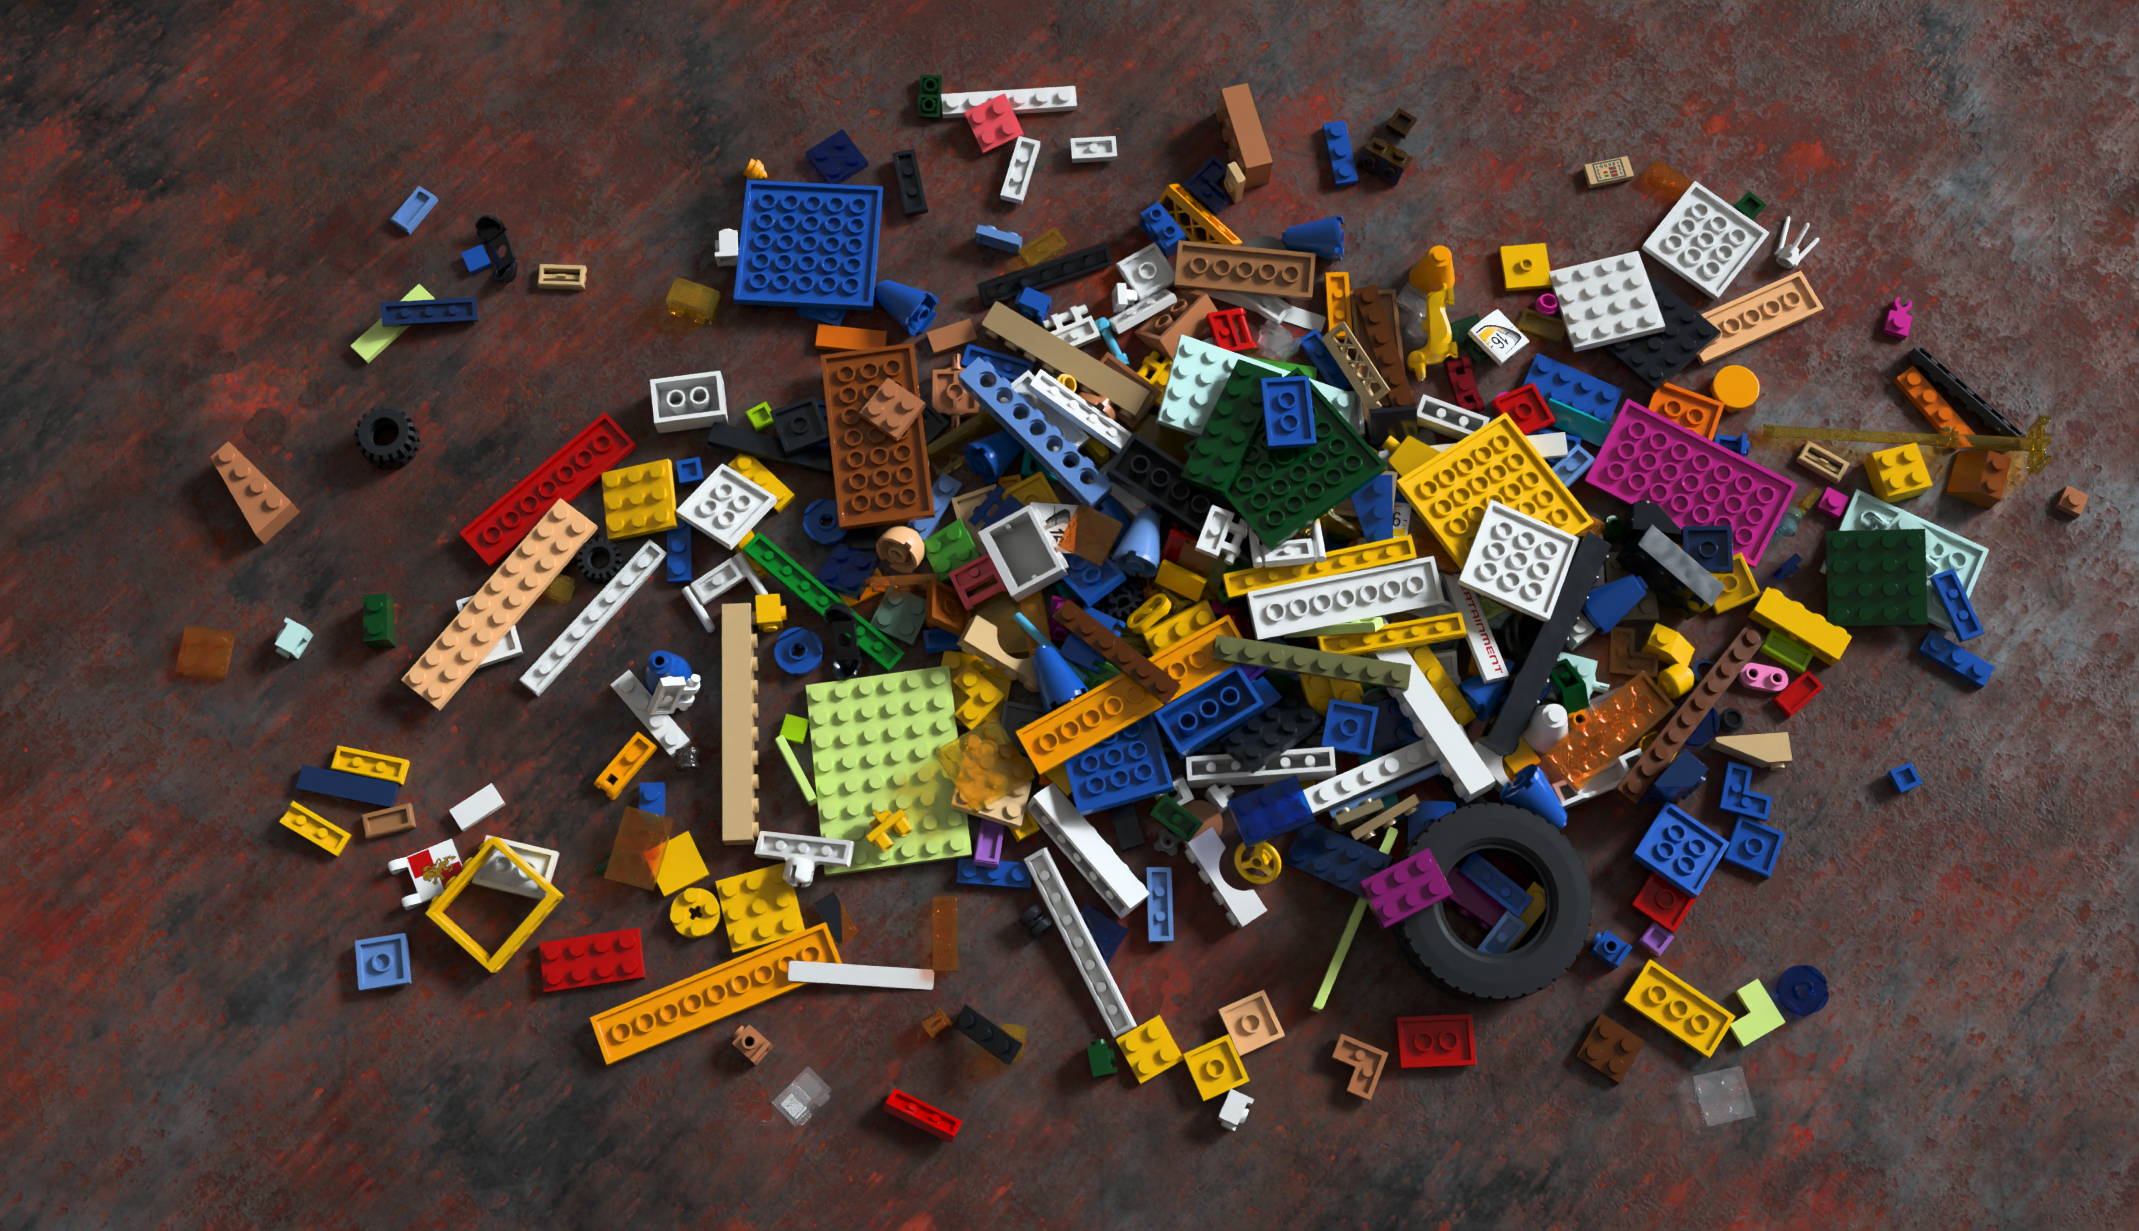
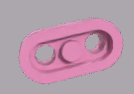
M1747 663L1738 674L1740 684L1749 689L1779 693L1788 684V676L1785 671L1776 667ZM1749 671H1753L1756 674V678L1751 677ZM1773 676H1777L1780 682H1775Z

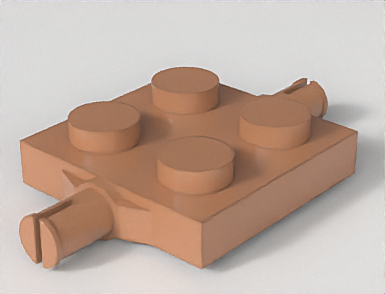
M952 354V366L950 368L933 369L932 407L942 416L951 418V431H955V422L956 431H959L960 418L964 416H979V403L959 385L958 375L965 368L961 367V355L957 354L956 362V356Z

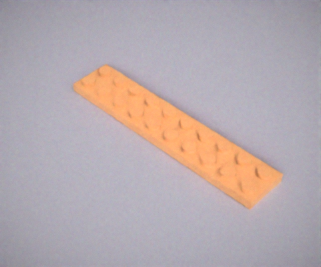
M560 498L401 681L440 711L576 555L579 549L582 548L583 544L598 529L597 525Z

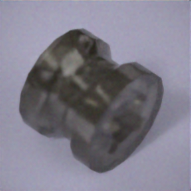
M693 747L676 749L675 757L678 762L675 764V770L677 772L700 770V763L697 762L699 749Z

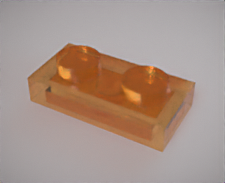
M1658 158L1643 177L1644 180L1677 201L1681 199L1694 183Z

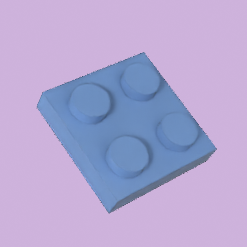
M406 933L355 941L359 991L363 992L412 984L408 935Z

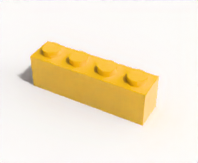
M1767 587L1761 593V596L1747 616L1769 630L1773 629L1813 651V656L1830 666H1833L1840 659L1852 638L1842 627L1828 623L1820 614L1811 613L1801 603L1789 600L1784 597L1781 591Z

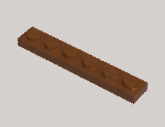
M1376 284L1354 289L1353 296L1378 372L1391 390L1386 394L1390 407L1416 405Z
M1069 599L1052 616L1056 623L1162 704L1166 705L1181 688V684Z

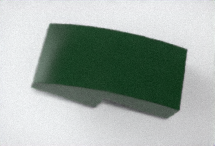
M920 74L917 117L940 118L942 75Z

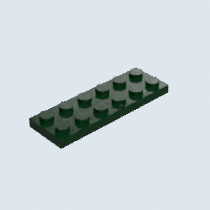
M1240 359L1237 360L1180 476L1181 481L1226 496L1264 418L1260 380L1261 378L1282 377L1281 373Z

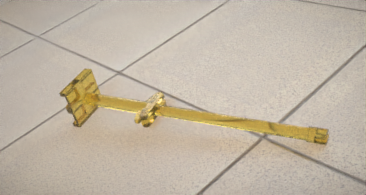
M2041 415L2027 430V438L1959 434L1958 431L1952 432V427H1943L1938 434L1788 427L1764 424L1762 430L1765 431L1762 435L1763 438L1772 439L1794 438L1891 444L1917 443V445L1934 446L1933 453L1941 454L1950 448L2027 452L2028 475H2038L2052 461V456H2046L2045 449L2051 443V433H2045V426L2051 420V415Z

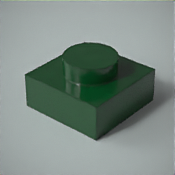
M1748 191L1734 208L1753 221L1764 210L1766 204Z

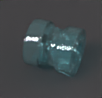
M1787 505L1775 532L1787 537L1794 536L1798 529L1797 523L1802 520L1804 515L1803 512L1795 506Z

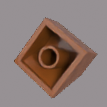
M1990 450L1958 451L1945 494L1991 509L2002 498L2012 458Z

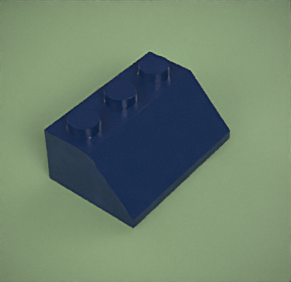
M1685 749L1654 780L1638 802L1640 804L1666 803L1667 801L1675 803L1680 797L1685 800L1707 779L1703 775L1708 768Z

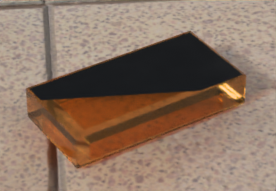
M835 891L813 903L823 922H826L830 934L838 947L859 935L857 928Z

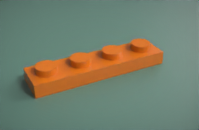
M1914 365L1893 381L1955 451L1976 435Z

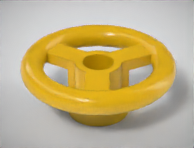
M1258 839L1251 842L1247 840L1241 843L1235 851L1234 863L1236 869L1246 880L1255 884H1267L1275 880L1280 874L1281 858L1276 849L1269 843ZM1249 847H1255L1250 859L1242 861L1241 857L1244 850ZM1272 858L1274 861V869H1272L1268 865ZM1252 867L1261 869L1267 876H1254L1246 869Z

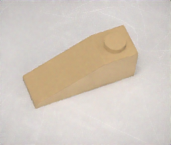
M1788 732L1715 737L1709 743L1712 749L1761 768L1770 767L1771 771L1785 769V766L1792 761Z

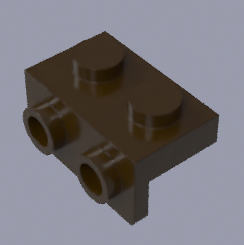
M1373 137L1365 146L1357 166L1396 186L1402 174L1410 166L1413 157L1409 156L1405 151L1389 145L1385 140Z

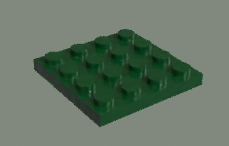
M1925 529L1825 531L1826 608L1828 623L1834 626L1928 625Z

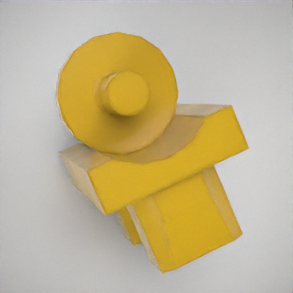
M875 809L872 813L876 818L869 823L874 830L866 835L872 846L876 845L877 848L885 853L894 845L887 835L896 830L900 837L904 838L912 832V829L907 821L908 817L902 809L893 815L889 809L885 810L882 814Z

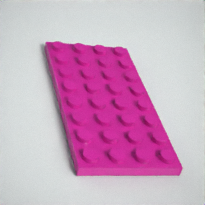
M1628 398L1583 481L1630 506L1639 500H1647L1651 504H1658L1681 529V532L1683 526H1732L1733 555L1742 552L1747 565L1752 568L1757 566L1798 484Z

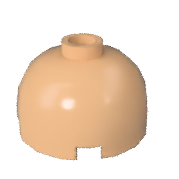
M905 526L890 528L883 533L876 543V551L882 561L886 558L889 562L893 563L889 567L901 573H911L918 567L924 557V543L917 531Z

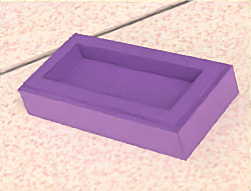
M981 819L974 856L975 866L998 869L1005 825Z

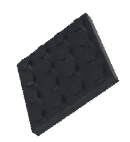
M1652 276L1649 282L1665 323V331L1600 347L1655 393L1721 336V331Z

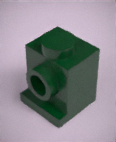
M1101 1039L1090 1042L1091 1046L1087 1047L1086 1051L1092 1080L1117 1075V1067L1112 1068L1111 1064H1115L1114 1052L1112 1048L1108 1049L1106 1040Z

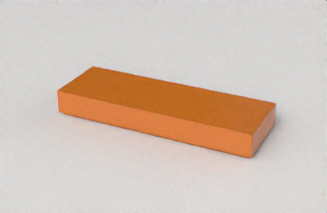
M818 324L815 347L816 349L844 352L885 347L888 334L887 331Z

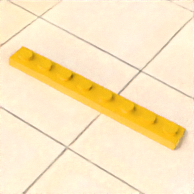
M1410 534L1325 552L1326 561L1322 563L1314 561L1311 564L1267 568L1264 565L1261 568H1249L1223 574L1222 578L1227 598L1232 599L1246 596L1247 592L1415 560L1417 555L1412 536Z

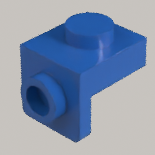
M1742 433L1739 437L1715 434L1713 437V442L1743 457L1749 453L1750 442L1747 441L1746 433Z

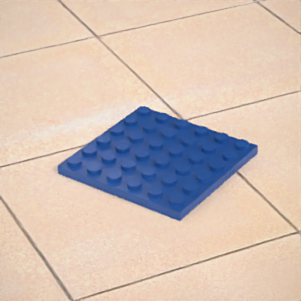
M747 180L734 304L873 311L883 186Z

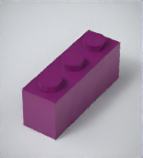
M1456 866L1452 867L1446 881L1453 894L1442 900V903L1445 905L1451 903L1457 907L1456 912L1466 919L1472 917L1478 922L1477 926L1481 930L1489 933L1507 911V908L1461 873Z

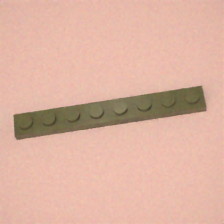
M1216 635L1213 654L1214 661L1238 663L1240 665L1406 691L1409 689L1412 666L1403 663Z

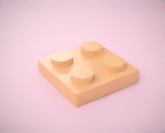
M1264 990L1218 1009V1013L1239 1057L1285 1037Z

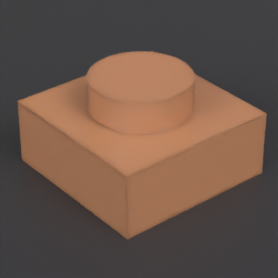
M2067 485L2063 489L2055 508L2078 518L2084 509L2089 495Z

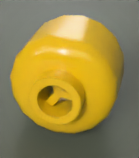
M1674 664L1662 670L1658 675V690L1668 698L1676 699L1691 691L1694 685L1693 672L1689 667L1682 664Z

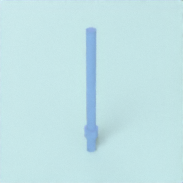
M1436 761L1435 765L1334 807L1328 810L1329 814L1334 819L1337 816L1336 812L1341 809L1350 807L1352 810L1359 807V803L1366 799L1372 798L1375 801L1437 774L1441 776L1443 773L1440 769V763Z

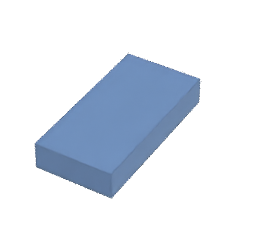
M418 186L390 220L394 225L411 234L435 206L438 199L427 190Z

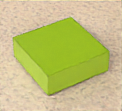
M766 401L745 412L757 433L774 425L770 415L771 409Z
M786 714L779 736L784 735L788 741L804 744L810 725L809 720Z

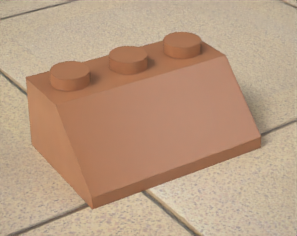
M1178 288L1173 293L1177 298V302L1149 317L1134 332L1135 335L1153 351L1158 352L1161 357L1173 360L1180 335L1197 339L1198 335L1208 327L1205 319L1207 313L1218 312L1207 293L1188 288Z

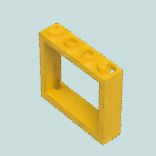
M492 837L481 843L478 848L480 850L474 858L470 857L461 867L463 871L457 877L453 876L446 883V890L441 896L437 895L431 900L430 908L425 914L491 973H496L500 971L563 899L564 895L499 837ZM499 850L540 886L547 895L492 957L449 919L443 911L493 854Z

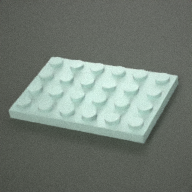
M1856 489L1837 531L1881 530L1870 519L1878 513L1888 522L1894 519L1902 509ZM1909 513L1940 539L1929 556L1940 567L1934 573L1926 568L1928 622L1953 633L1954 630L1929 578L1932 575L1954 568L1969 599L1989 549ZM1825 560L1820 569V572L1826 574Z

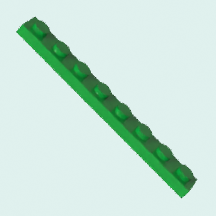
M760 532L743 548V552L824 620V611L840 602L845 604ZM851 609L857 620L855 624L859 649L889 673L905 653ZM842 633V635H844L848 640L852 642L851 636L849 634Z

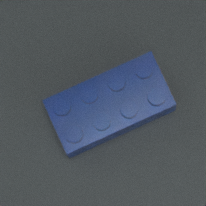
M1237 663L1156 711L1154 719L1174 753L1181 761L1263 712L1264 703Z

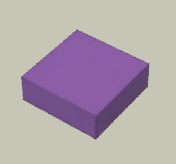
M1653 922L1638 942L1655 956L1659 957L1674 936L1656 922Z

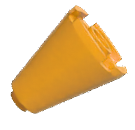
M1434 246L1412 266L1409 273V284L1411 289L1419 294V297L1426 300L1427 294L1440 290L1443 283L1446 284V289L1453 288L1455 275L1450 250L1444 246Z

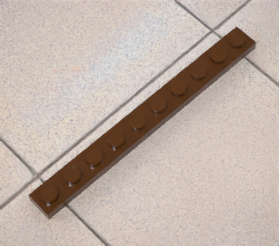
M1747 623L1614 788L1613 791L1631 807L1639 801L1767 639L1751 624Z

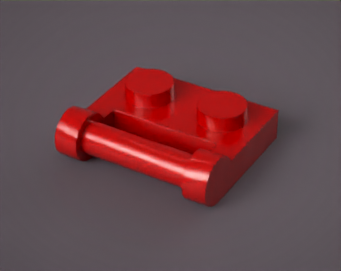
M1244 308L1207 313L1205 319L1215 346L1237 354L1245 353L1251 355L1258 351L1257 343L1253 342L1245 319L1246 312ZM1233 320L1238 324L1244 343H1240Z

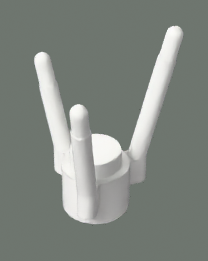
M1789 216L1786 217L1778 249L1774 254L1777 257V263L1785 268L1797 267L1800 260L1819 242V238H1815L1800 254L1798 253L1799 249L1797 247L1810 226L1809 223H1806L1793 245L1787 244L1784 247L1790 223Z

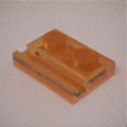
M1418 529L1413 541L1417 555L1416 559L1434 556L1437 571L1453 577L1457 568L1455 561L1433 533Z

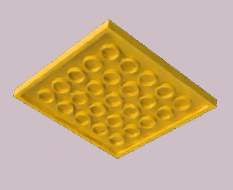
M1507 413L1502 414L1397 480L1396 483L1398 490L1461 570L1490 500L1574 536L1577 533L1583 532L1594 523Z

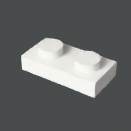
M1115 136L1070 138L1072 163L1117 161Z

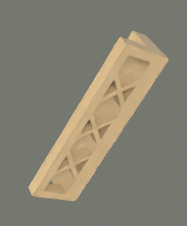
M1342 321L1321 339L1365 406L1369 409L1382 408L1379 400L1391 390L1347 324ZM1342 330L1346 333L1344 343H1340L1335 338ZM1348 348L1357 350L1355 360H1351L1347 354ZM1360 365L1368 367L1367 377H1362L1358 371ZM1371 382L1379 383L1381 389L1375 394L1370 389Z

